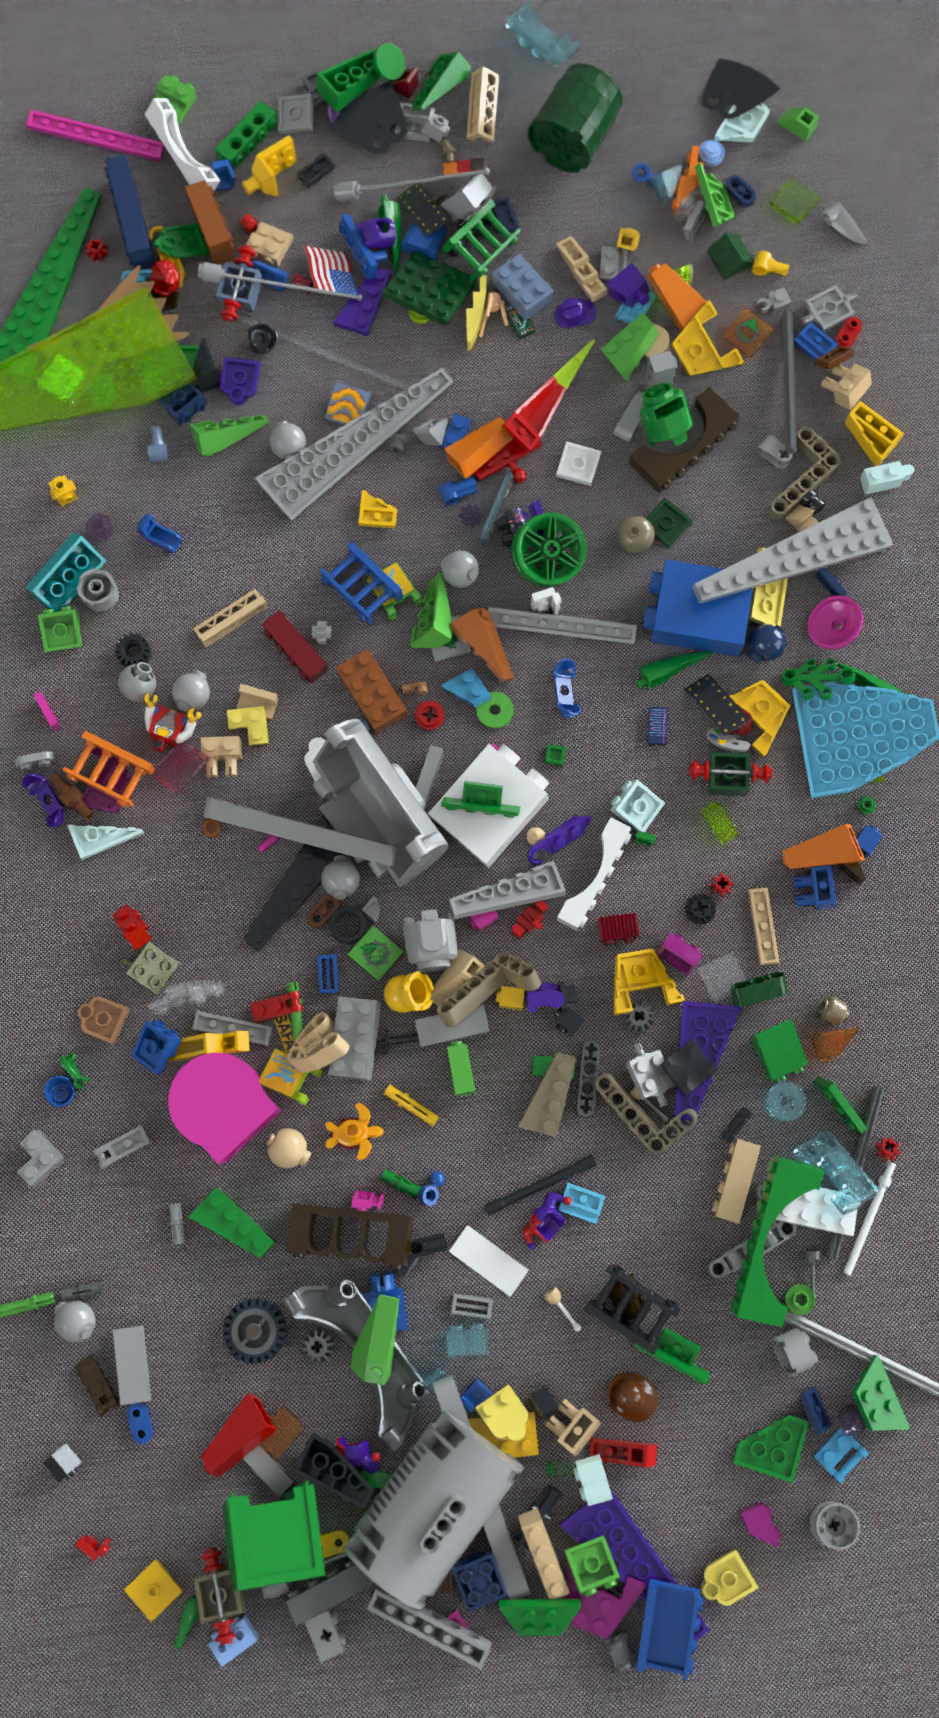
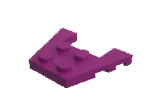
M96 748L92 750L91 754L100 759L102 750ZM112 756V758H109L96 783L104 787L107 785L119 764L116 757ZM124 769L112 790L121 796L132 778L126 769ZM90 786L83 793L84 803L89 808L116 814L121 807L116 803L117 800Z
M567 1560V1587L570 1593L567 1594V1599H580L581 1603L580 1610L569 1625L607 1640L643 1592L646 1583L628 1577L621 1598L598 1588L596 1589V1594L585 1597V1594H579Z

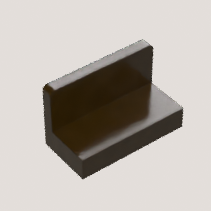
M633 1273L629 1274L630 1277L635 1279ZM619 1280L609 1295L615 1310L628 1289V1286ZM635 1291L622 1314L624 1320L627 1322L634 1320L645 1301L644 1296Z

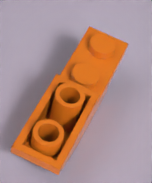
M693 145L692 152H688L686 163L689 164V168H685L684 176H680L679 183L676 182L674 194H677V198H673L672 201L673 217H678L687 208L698 189L699 180L695 166L701 163L697 162L700 146Z

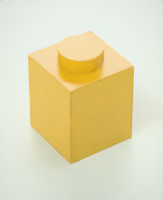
M502 986L501 991H497L496 996L499 1008L522 1011L525 990Z

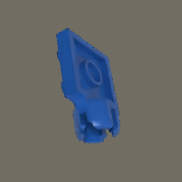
M384 1271L383 1283H381L380 1272L372 1274L370 1277L371 1290L363 1293L364 1299L373 1309L380 1294L400 1298L396 1331L408 1330L404 1288H397L395 1286L394 1274L392 1272Z

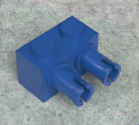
M831 865L811 867L812 873L810 875L793 876L795 889L808 886L814 888L811 894L795 895L797 907L815 905L818 910L837 908Z

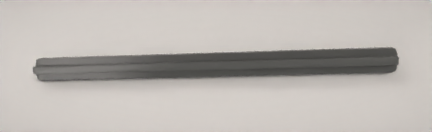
M787 310L782 313L785 450L788 454H792L797 451L793 313Z
M873 1087L863 1122L868 1129L862 1134L860 1133L844 1193L856 1195L885 1091L882 1087ZM832 1232L826 1253L828 1258L838 1259L844 1235Z

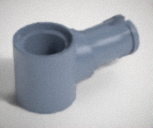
M151 427L152 441L150 446H148L150 462L169 460L167 444L163 441L161 427Z

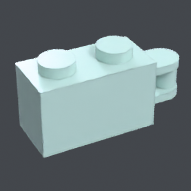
M900 461L864 469L860 477L864 494L900 487L903 481L911 478L914 467L909 464L901 466Z

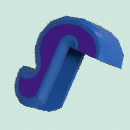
M150 514L143 515L136 526V530L142 538L155 546L162 547L170 554L175 553L183 541L178 533L157 524Z

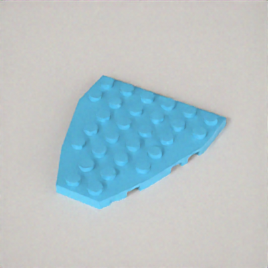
M836 682L822 683L832 689L833 696L829 700L822 699L821 693L812 685L806 686L813 689L814 696L810 700H804L802 693L798 689H792L811 799L851 792L905 764L939 739L938 723L934 703L931 699L918 698L916 695L899 693L893 689L870 686L859 687L854 686V684H836Z

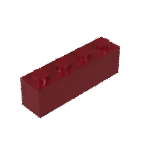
M280 610L262 623L264 628L263 634L268 640L272 639L276 643L274 646L281 654L285 653L287 656L286 660L292 667L296 666L299 669L298 674L304 681L308 680L312 684L328 671L325 661Z

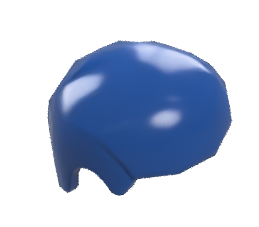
M55 1076L50 1078L45 1084L44 1096L53 1107H65L74 1099L75 1089L67 1077Z

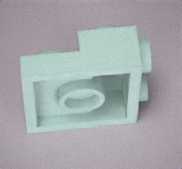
M638 779L628 780L622 786V794L620 796L617 795L612 800V808L610 810L621 820L627 821L636 830L645 832L665 802Z

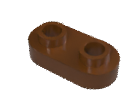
M329 894L325 895L307 914L309 925L316 929L323 927L330 920L332 914L340 908L339 900ZM329 902L334 903V906L332 908L327 907V904ZM320 916L321 919L319 922H315L314 917Z

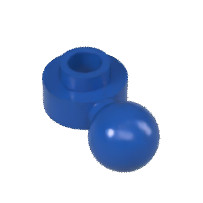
M645 163L636 164L632 169V177L637 182L649 180L652 187H659L663 182L662 175L657 172L651 174L649 166ZM639 169H641V170L643 171V175H642V176H639V175H638V170H639Z
M440 1171L432 1172L429 1177L430 1185H424L420 1188L418 1199L421 1204L432 1206L438 1201L439 1193L437 1187L442 1186L445 1182V1176Z

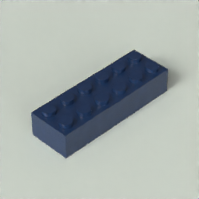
M127 155L105 159L107 167H104L108 178V186L113 197L112 202L114 209H116V218L120 225V234L124 241V250L130 266L133 265L134 269L139 265L141 266L140 270L153 268L155 260Z

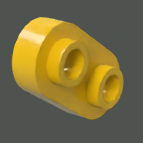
M336 1530L320 1535L323 1558L344 1552L343 1547L350 1539L345 1531ZM341 1539L343 1544L337 1546L335 1540Z

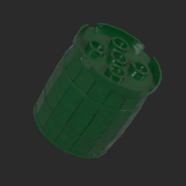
M584 63L570 65L562 78L553 87L538 116L528 127V139L532 148L537 153L541 151L547 157L545 160L547 163L564 172L579 173L582 169H587L592 162L594 153L600 148L622 108L623 96L619 86L608 74L597 67Z

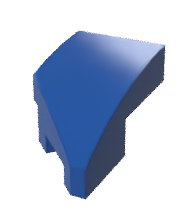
M477 1378L460 1397L465 1411L474 1412L475 1407L487 1400L492 1391Z

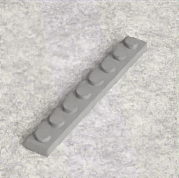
M488 607L490 618L493 620L495 627L629 644L635 643L637 624Z

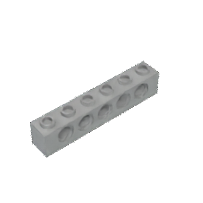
M377 1586L367 1610L482 1669L492 1641L427 1607L421 1610L412 1608L394 1598L380 1586Z

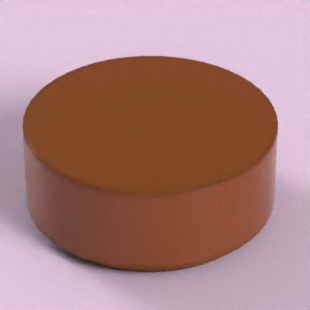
M207 819L202 825V831L208 838H216L221 834L222 826L217 820Z

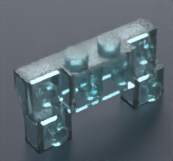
M528 1L520 10L506 18L505 26L518 36L521 46L529 49L535 57L540 58L543 62L547 59L555 67H558L565 59L569 60L580 49V42L577 40L573 43L569 40L570 34L568 32L558 41V36L539 22L542 12L540 10L537 12L531 9V2Z
M828 1129L820 1132L808 1142L796 1147L793 1152V1156L798 1161L812 1165L817 1164L824 1170V1174L839 1190V1192L834 1194L831 1201L843 1216L858 1209L862 1203L874 1198L879 1192L878 1187Z

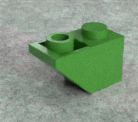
M806 107L788 108L777 123L806 142L816 130L820 116Z

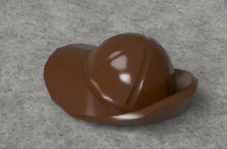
M632 1372L621 1373L608 1384L607 1389L608 1404L615 1413L625 1420L634 1422L646 1421L657 1410L658 1391L654 1384L645 1376Z

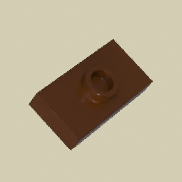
M840 345L815 359V366L830 370L853 357L854 350Z

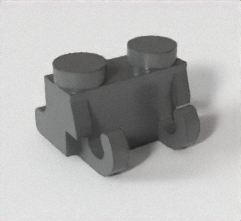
M624 1630L614 1633L607 1640L601 1639L602 1644H605L606 1650H609L611 1655L613 1673L621 1674L635 1667L638 1660L634 1652H630L628 1648L629 1637Z

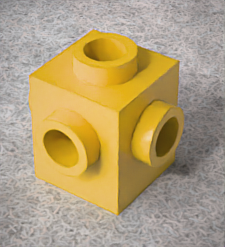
M65 475L55 477L48 483L51 487L49 493L54 501L58 500L61 507L78 499L74 493L76 487L73 481H68Z

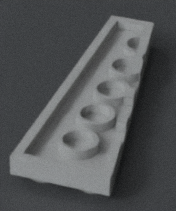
M554 861L532 868L530 872L524 874L521 872L511 879H502L492 886L486 885L478 890L449 899V906L453 918L458 919L565 896L566 890Z

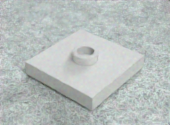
M566 441L556 477L591 486L601 451Z

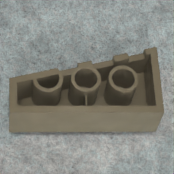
M556 1052L522 1116L518 1128L557 1137L576 1057Z

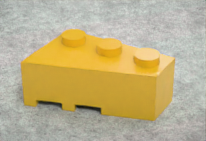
M861 401L852 409L845 421V425L875 467L882 464L899 444L904 434Z

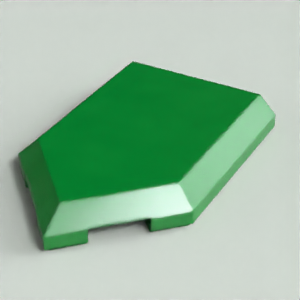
M198 223L164 227L153 244L154 247L175 259L209 255Z

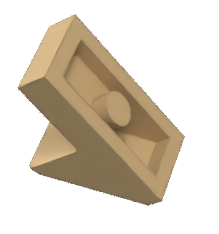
M800 505L785 516V519L799 532L819 523L812 516L814 513L813 509Z

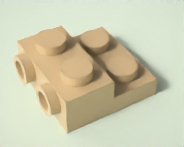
M260 222L256 232H252L246 245L251 246L256 253L252 259L261 260L269 266L279 267L293 240V234Z

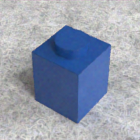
M867 825L856 838L865 858L872 853L883 836L879 833L878 829Z

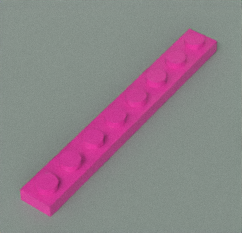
M31 110L26 123L27 129L158 162L161 161L165 150L163 142Z

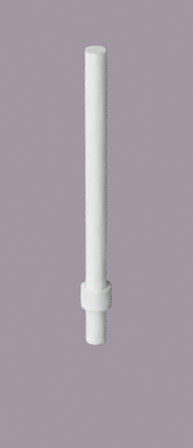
M888 1161L884 1174L880 1175L878 1180L879 1186L843 1271L847 1275L851 1276L885 1190L891 1184L892 1180L890 1178L896 1166L895 1163Z

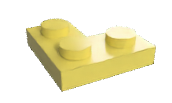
M265 706L227 710L228 727L230 730L248 728L250 746L269 744Z

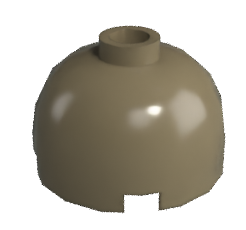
M629 517L619 527V543L628 553H644L654 543V528L643 517Z

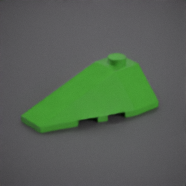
M379 1295L353 1348L351 1370L365 1382L384 1386L391 1376L400 1298Z

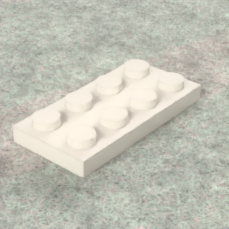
M820 1187V1190L814 1189L796 1198L781 1211L775 1220L854 1236L859 1196Z

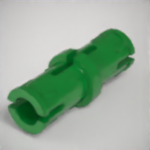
M385 1169L380 1181L396 1188V1191H402L413 1198L417 1197L421 1188L406 1180V1177H400Z

